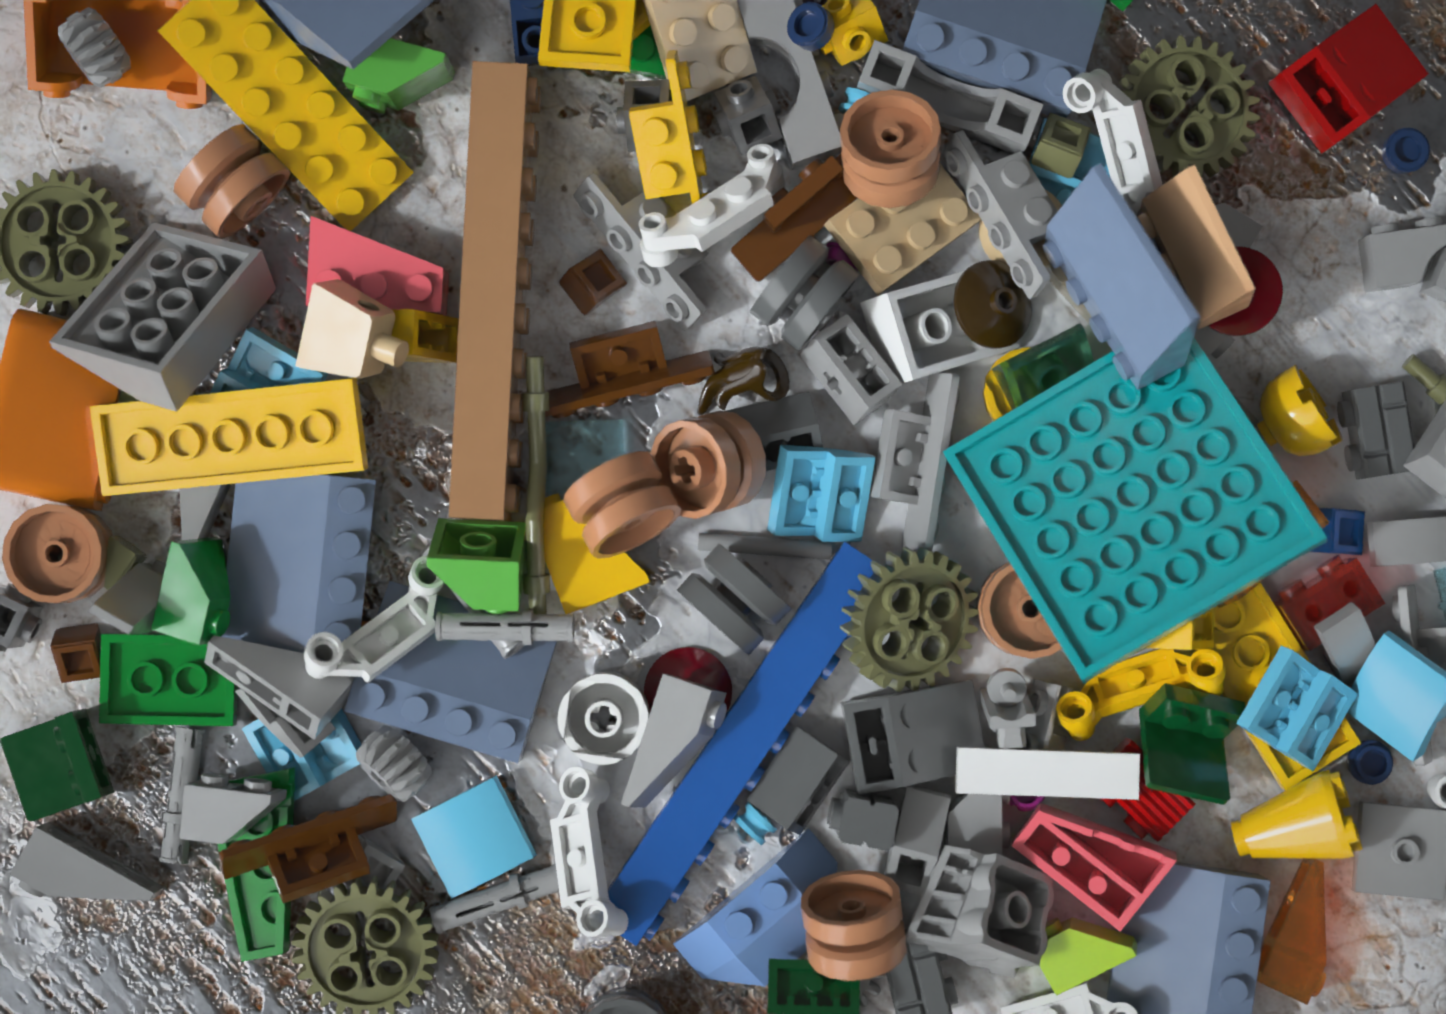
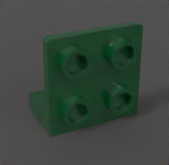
M1164 683L1139 709L1145 785L1154 790L1221 805L1226 804L1230 800L1224 738L1238 726L1236 723L1245 709V702Z
M86 708L57 716L53 720L4 736L0 740L26 819L30 822L115 793Z
M769 959L767 1014H860V980L831 979L816 972L808 960Z

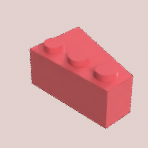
M311 216L306 289L307 307L313 283L339 279L391 310L416 309L447 316L449 273L443 267Z
M1043 803L1039 804L1016 833L1011 844L1014 849L1119 931L1125 927L1177 862L1175 851Z

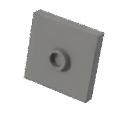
M1359 801L1357 830L1363 850L1355 851L1351 890L1359 893L1444 901L1446 887V810Z

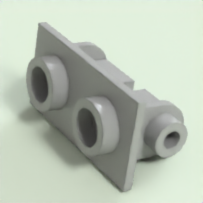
M1037 679L1034 680L1033 689L1028 696L1035 711L1036 726L1025 727L1026 747L1017 749L1064 750L1067 737L1053 734L1055 725L1062 726L1057 715L1056 706L1063 695L1073 692L1072 687Z

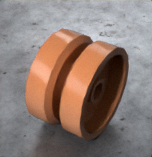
M891 89L872 92L856 100L844 114L840 127L841 166L844 168L843 178L846 186L855 197L869 205L884 208L908 206L924 198L936 185L940 171L939 148L941 145V128L938 114L927 101L910 92Z
M244 124L232 126L206 144L186 165L174 184L173 192L190 209L198 210L204 208L202 221L220 239L232 236L260 215L281 192L290 175L287 167L273 153L260 155L262 142Z
M716 411L668 424L655 437L650 452L663 474L658 486H667L672 490L681 507L680 516L697 519L747 504L760 492L766 476V455L759 435L747 420L733 412Z
M635 451L624 454L601 464L573 483L564 494L563 502L572 519L578 524H586L582 537L592 556L597 559L616 556L646 543L671 526L680 515L681 507L672 490L667 486H658L663 474L648 451Z
M45 504L29 509L12 523L4 538L2 561L7 577L20 593L37 602L73 603L92 597L104 587L108 539L110 535H113L112 530L99 515L85 508ZM63 550V557L60 561H58L57 556L60 555Z
M1009 562L1003 564L989 574L979 589L976 608L979 611L977 615L979 627L989 642L1005 653L1030 659L1053 655L1062 649L1038 608L1035 616L1024 615L1022 606L1027 600L1032 599Z
M841 871L818 879L809 885L801 896V912L803 926L806 930L808 961L816 972L838 980L870 979L889 972L899 965L906 955L907 947L904 922L902 921L900 888L892 878L874 871Z

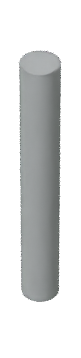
M699 533L698 540L699 551H712L720 543L730 553L831 560L832 542Z

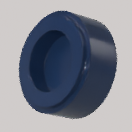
M807 2L801 4L791 13L788 19V36L796 45L804 50H818L824 47L831 39L835 27L834 19L831 13L818 3Z
M1401 128L1386 138L1382 146V158L1385 165L1398 174H1409L1420 169L1427 162L1430 155L1428 139L1422 132L1414 128Z

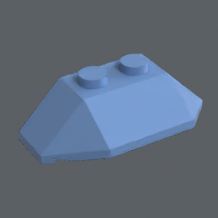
M807 828L679 937L673 945L702 979L765 987L768 984L769 959H798L807 951L806 930L803 926L801 912V896L807 887L818 879L837 873L838 862L813 832Z

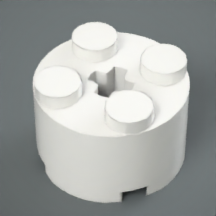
M615 672L593 673L576 682L563 697L558 711L559 732L568 748L580 759L597 765L614 764L629 757L639 748L650 715L649 704L642 689L630 678ZM603 706L610 707V714L617 717V722H610L607 729L600 728V721L593 719L592 715L593 713H598Z

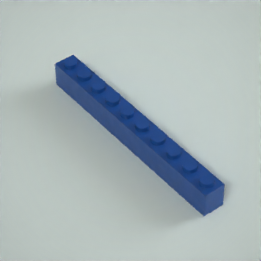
M843 542L725 715L722 725L714 731L713 737L706 743L609 886V900L628 916V927L620 936L633 945L637 946L642 937L650 941L665 919L659 915V912L668 899L676 903L690 882L684 875L694 862L701 866L715 845V843L709 840L718 825L724 829L728 827L740 808L734 801L743 788L750 792L753 790L765 772V769L759 765L768 751L776 755L790 735L785 726L793 714L801 718L816 695L811 693L810 689L820 676L826 681L841 658L836 656L835 652L844 639L846 640L851 637V635L840 630V625L851 621V616L841 610L842 607L854 605L856 601L847 592L849 589L860 591L863 587L857 577L859 573L869 578L874 574L870 563L873 560L848 543Z

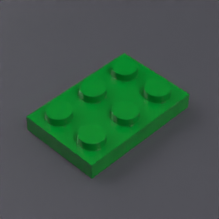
M101 634L99 724L236 726L238 694L235 691L238 689V686L204 663L208 643L198 645L162 634Z

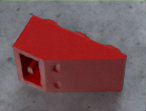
M1374 4L1280 72L1268 84L1322 154L1429 75V73L1378 5Z

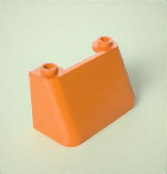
M24 0L28 90L43 91V95L50 98H65L71 95V90L79 88L82 84L93 85L72 59L58 35V26L66 22V18L77 11L81 12L90 7L100 13L106 23L109 24L121 44L125 47V51L131 60V68L122 74L123 77L105 86L167 91V98L176 101V106L179 108L197 109L203 107V104H207L212 98V88L158 32L190 0Z
M21 308L17 309L8 328L0 362V490L102 511L103 504H108L112 495L102 496L90 406L118 403L121 389L52 348L49 341L68 321L67 319Z

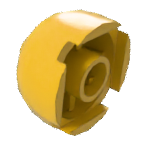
M1297 365L1280 373L1268 383L1261 394L1259 405L1264 420L1259 422L1257 426L1270 446L1278 443L1287 453L1297 456H1312L1324 452L1343 441L1335 419L1326 421L1329 417L1324 408L1327 406L1302 369L1298 370Z

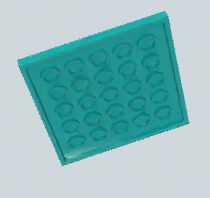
M1193 338L1185 365L1139 390L1136 389L1131 379L1125 381L1120 376L1112 357L1115 354L1112 351L943 451L954 473L1083 684L1327 542V536L1195 338Z

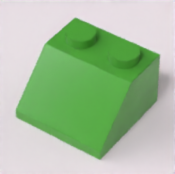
M390 38L356 68L346 67L343 83L353 94L352 97L360 101V107L378 113H385L386 107L399 111L449 83L454 78L455 70L446 53Z
M438 518L427 555V567L472 609L486 610L492 614L519 611L523 592V574L527 573L526 523Z

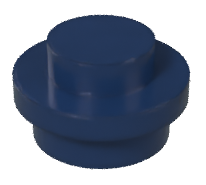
M1360 741L1361 744L1350 750L1348 754V770L1361 783L1368 785L1379 784L1388 778L1393 769L1392 754L1388 747L1379 741Z

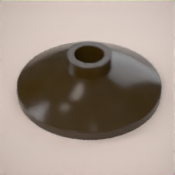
M986 260L973 264L962 273L955 287L953 301L957 321L964 333L976 344L990 349L1005 348L1020 340L1030 324L1032 303L1023 289L1014 282L1009 265L1000 261ZM999 297L1002 300L1003 308L999 304Z

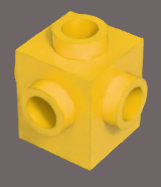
M828 0L822 5L833 16L835 27L831 39L820 50L824 55L831 52L841 66L864 57L871 50L874 40L882 43L889 41L876 6L871 0Z

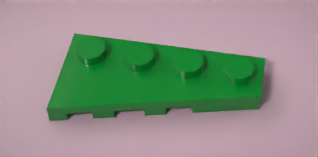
M295 767L229 780L231 783L244 784V779H266L272 781L271 788L287 789V794L284 801L240 838L225 844H217L219 852L227 849L229 845L243 839L254 840L271 834L281 826L293 825ZM267 865L225 879L241 962L288 952L290 948L291 901L282 903L269 866Z

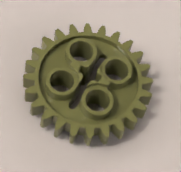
M1182 35L1172 42V46L1165 39H1162L1155 46V51L1147 47L1140 54L1141 60L1135 59L1127 67L1131 74H1125L1119 81V84L1126 89V91H1122L1132 101L1141 100L1160 175L1170 167L1172 168V175L1175 177L1185 169L1195 165L1200 177L1204 170L1207 176L1211 178L1220 172L1219 165L1225 170L1235 163L1233 156L1239 158L1247 151L1243 142L1248 143L1256 135L1247 126L1254 125L1260 120L1259 115L1249 111L1250 108L1260 102V99L1254 96H1247L1246 93L1255 84V81L1241 80L1239 76L1244 72L1245 64L1233 68L1230 62L1234 53L1230 51L1221 58L1217 55L1218 42L1216 41L1205 50L1202 49L1200 36L1191 41L1188 47ZM1176 70H1181L1188 75L1190 86H1185L1177 80ZM1205 79H1209L1211 82L1210 87L1188 112L1189 115L1177 125L1170 138H1165L1163 135L1164 131L1184 109L1186 101L1198 91ZM1210 98H1215L1223 104L1224 114H1220L1212 108ZM1149 103H1155L1163 109L1164 119H1158L1153 116ZM1184 131H1190L1195 134L1199 141V148L1192 147L1186 142Z
M51 169L49 182L41 174L35 172L33 173V186L31 187L21 180L16 181L20 193L16 197L5 191L2 193L8 206L5 209L0 208V267L2 268L0 271V284L11 282L5 294L12 298L23 293L20 305L30 308L37 301V311L48 314L53 304L56 314L66 316L68 303L76 311L82 305L84 299L88 298L125 255L121 252V247L132 244L133 239L120 234V231L126 229L131 224L125 218H115L123 209V206L118 202L106 204L111 196V192L103 187L95 192L97 182L90 177H87L80 185V176L74 171L68 173L64 182L62 174L55 169ZM56 204L61 205L58 212V221L54 214V206ZM86 209L89 215L88 223L81 230L75 231L72 228V217L77 211ZM42 211L44 216L42 227L35 232H30L27 226L30 215L34 212ZM61 235L66 238V244L58 245L57 251L51 248V244L58 241ZM87 253L90 257V267L84 274L76 275L73 270L74 260L80 254ZM43 255L46 263L45 269L40 275L32 277L29 272V263L34 257ZM59 268L63 272V280L61 282L56 280Z
M903 547L901 557L888 551L886 552V565L883 566L874 560L870 562L874 574L869 578L859 573L857 577L863 587L860 591L849 589L847 592L856 601L854 605L842 607L841 610L851 616V621L840 625V630L851 635L842 645L853 653L849 661L861 668L859 673L869 680H873L874 683L884 689L889 686L897 692H902L904 686L915 691L919 689L920 680L933 687L935 685L934 673L938 672L946 678L949 677L947 664L950 661L959 665L962 664L961 657L957 653L960 648H972V645L964 638L966 633L978 631L976 626L969 623V618L978 615L979 611L974 606L968 604L978 594L967 587L972 579L960 572L962 566L950 559L948 560L949 557L938 551L933 553L924 547H919L917 552L908 547ZM900 589L898 597L892 602L894 593ZM938 594L936 603L931 606L933 598ZM890 633L887 642L882 645L884 637ZM928 638L926 646L921 649L923 642Z
M373 876L369 887H363L358 877L353 879L351 889H347L341 883L334 886V896L324 889L319 892L317 897L319 904L312 901L307 903L304 910L307 916H300L296 924V928L301 932L295 933L291 945L301 948L294 952L292 963L305 964L299 969L297 979L305 980L311 978L312 981L306 993L311 995L321 991L323 996L320 1007L323 1008L331 1001L337 1003L336 1014H342L346 1007L352 1008L353 1014H361L362 1010H368L369 1014H379L382 1007L385 1008L388 1014H395L397 1001L409 1008L413 1001L411 992L421 996L424 994L426 984L423 980H432L435 971L429 964H435L438 960L439 952L431 948L437 945L439 934L427 932L433 927L431 917L420 918L425 903L422 901L412 906L408 903L412 890L408 889L398 896L394 894L396 884L394 880L384 890L379 888L377 876ZM359 911L363 912L365 916L366 948L372 951L369 969L375 983L373 985L367 983L366 952L364 946H359L363 933L359 917L356 914ZM387 918L395 924L396 928L390 931H383L375 925L374 920ZM341 923L348 927L351 934L338 936L331 931L330 925ZM387 960L394 961L401 966L402 970L390 973L384 970L380 963ZM349 966L355 970L357 976L345 978L337 972L336 968Z

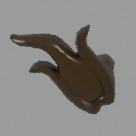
M757 346L743 349L727 357L722 353H716L714 361L722 368L711 375L705 383L699 399L697 413L703 415L710 407L714 397L718 407L721 410H725L733 396L749 390L769 401H777L785 397L789 391L790 381L784 362L771 349ZM764 361L770 365L776 376L777 383L774 392L768 391L763 387L767 373V366Z

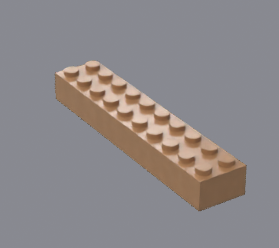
M472 61L449 517L455 519L511 522L512 512L519 513L521 487L513 484L514 468H522L523 442L516 439V423L524 424L525 420L522 395L518 394L519 379H526L525 357L528 356L520 346L521 335H528L530 327V308H526V303H523V290H531L532 264H529V259L525 258L526 246H533L535 232L534 219H531V213H527L528 202H535L537 193V176L533 174V168H530V157L538 158L539 131H536V124L532 122V115L541 111V86H538V78L532 77L528 64Z

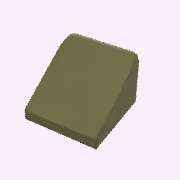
M1049 113L1031 163L1063 177L1072 178L1082 159L1091 128Z
M110 535L108 539L104 587L107 590L138 563H143L146 559L144 552L121 536Z

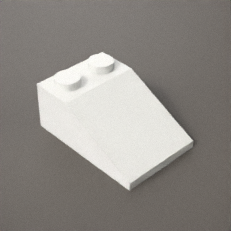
M964 271L888 292L860 303L873 347L901 383L1021 347L1018 340L1013 345L1001 349L985 348L976 344L964 333L957 321L953 301L956 284ZM999 297V304L1003 308L1002 300Z

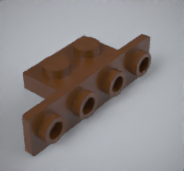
M841 154L836 158L833 156L829 157L824 163L819 158L811 162L798 175L802 182L790 192L785 187L772 196L774 206L764 213L763 221L731 248L732 255L756 282H761L787 260L809 235L815 236L825 227L824 224L830 218L858 199L844 183V168L841 166Z
M656 321L569 342L579 383L549 390L550 410L545 411V417L564 418L574 414L580 408L592 405L607 407L617 403L623 397L635 394L639 396L654 395L659 393L663 387L678 383L683 385L700 383L706 379V376L715 373L710 353L706 350L665 360Z
M391 794L383 797L370 796L356 806L341 811L329 810L319 814L314 820L296 826L292 824L284 825L275 829L271 834L254 840L243 839L229 845L227 849L219 852L224 879H229L268 865L282 903H286L370 874V865L358 835L396 822L397 801Z

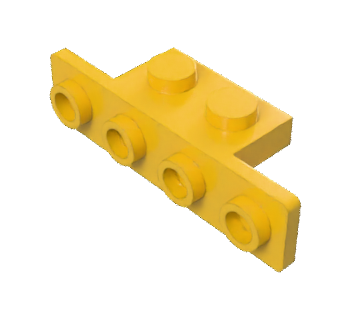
M671 50L668 51L666 56V66L673 101L632 107L629 110L645 200L690 193L693 204L710 193H703L701 177L707 176V166L704 150L695 149L693 133L699 132V121L696 106L687 105L685 89L691 88L688 62H680L678 51Z

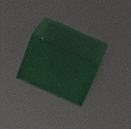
M1079 323L992 368V371L1013 410L1094 362L1085 329Z

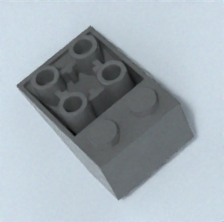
M972 679L935 685L933 687H923L915 691L906 690L840 702L855 789L859 795L906 787L956 775L957 747L984 748Z

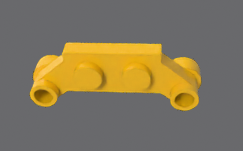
M1158 649L1121 661L1089 680L1080 692L1074 691L1063 695L1057 702V715L1061 725L1068 730L1069 735L1074 740L1084 741L1092 737L1095 732V725L1101 718L1145 704L1164 683L1220 696L1224 691L1223 681L1226 675L1223 659L1220 654L1210 649L1196 651L1191 656L1176 653L1174 649Z

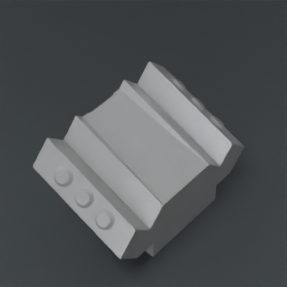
M945 845L937 865L931 871L930 881L921 894L920 904L913 912L912 922L905 936L906 942L927 945L929 951L948 954L963 960V962L970 966L988 968L989 973L1015 977L1019 967L1040 966L1041 956L1047 947V934L1045 931L1047 914L1054 901L1053 878L999 854L983 855L971 849Z

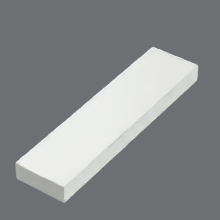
M957 747L955 792L961 794L1139 800L1140 754Z

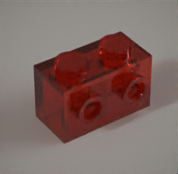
M1336 555L1316 568L1319 574L1305 584L1302 579H1298L1278 592L1281 599L1274 602V605L1303 651H1311L1322 644L1314 626L1351 602L1360 608L1364 617L1386 604L1357 558H1344L1342 560L1339 555Z

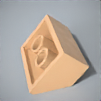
M1193 165L1143 198L1141 202L1142 214L1137 216V220L1150 240L1155 239L1162 253L1160 254L1199 314L1200 319L1197 326L1199 330L1249 307L1255 287L1196 166Z

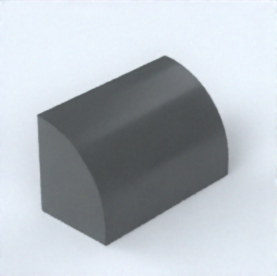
M809 391L783 397L777 401H765L726 410L727 412L736 413L747 420L759 435L766 455V471L777 468L780 445L823 448L819 423Z
M795 726L746 800L785 829L801 835L850 761L816 737Z

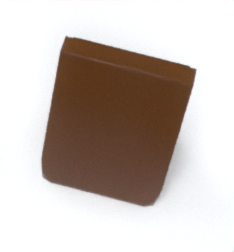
M602 249L597 250L569 268L559 280L560 286L583 315H587L628 284Z
M93 623L56 629L50 648L61 683L100 678L101 631L99 624Z

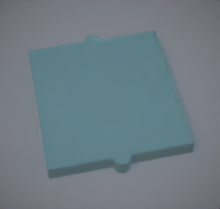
M623 420L546 422L547 495L557 493L564 495L573 483L589 471L607 461L627 454L624 452Z

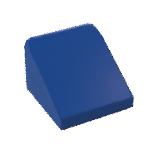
M1311 508L1309 510L1327 536V542L1310 552L1362 555L1365 511L1337 508Z

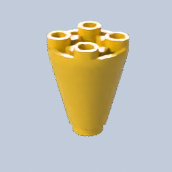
M1330 770L1321 771L1241 814V820L1231 821V829L1240 857L1251 854L1252 858L1346 859L1354 857L1355 851L1363 850L1352 816H1345L1343 812L1344 808L1351 807L1340 773H1331Z

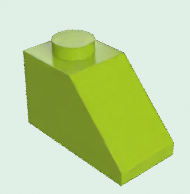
M1071 917L1060 922L1059 918H1054L1046 922L1047 947L1041 956L1040 968L1057 996L1136 957L1138 944L1134 936Z

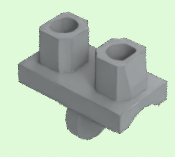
M1013 668L998 669L989 677L987 687L980 688V701L990 729L993 732H997V744L1000 749L1026 747L1025 727L1036 726V715L1027 693L1025 679L1019 671Z

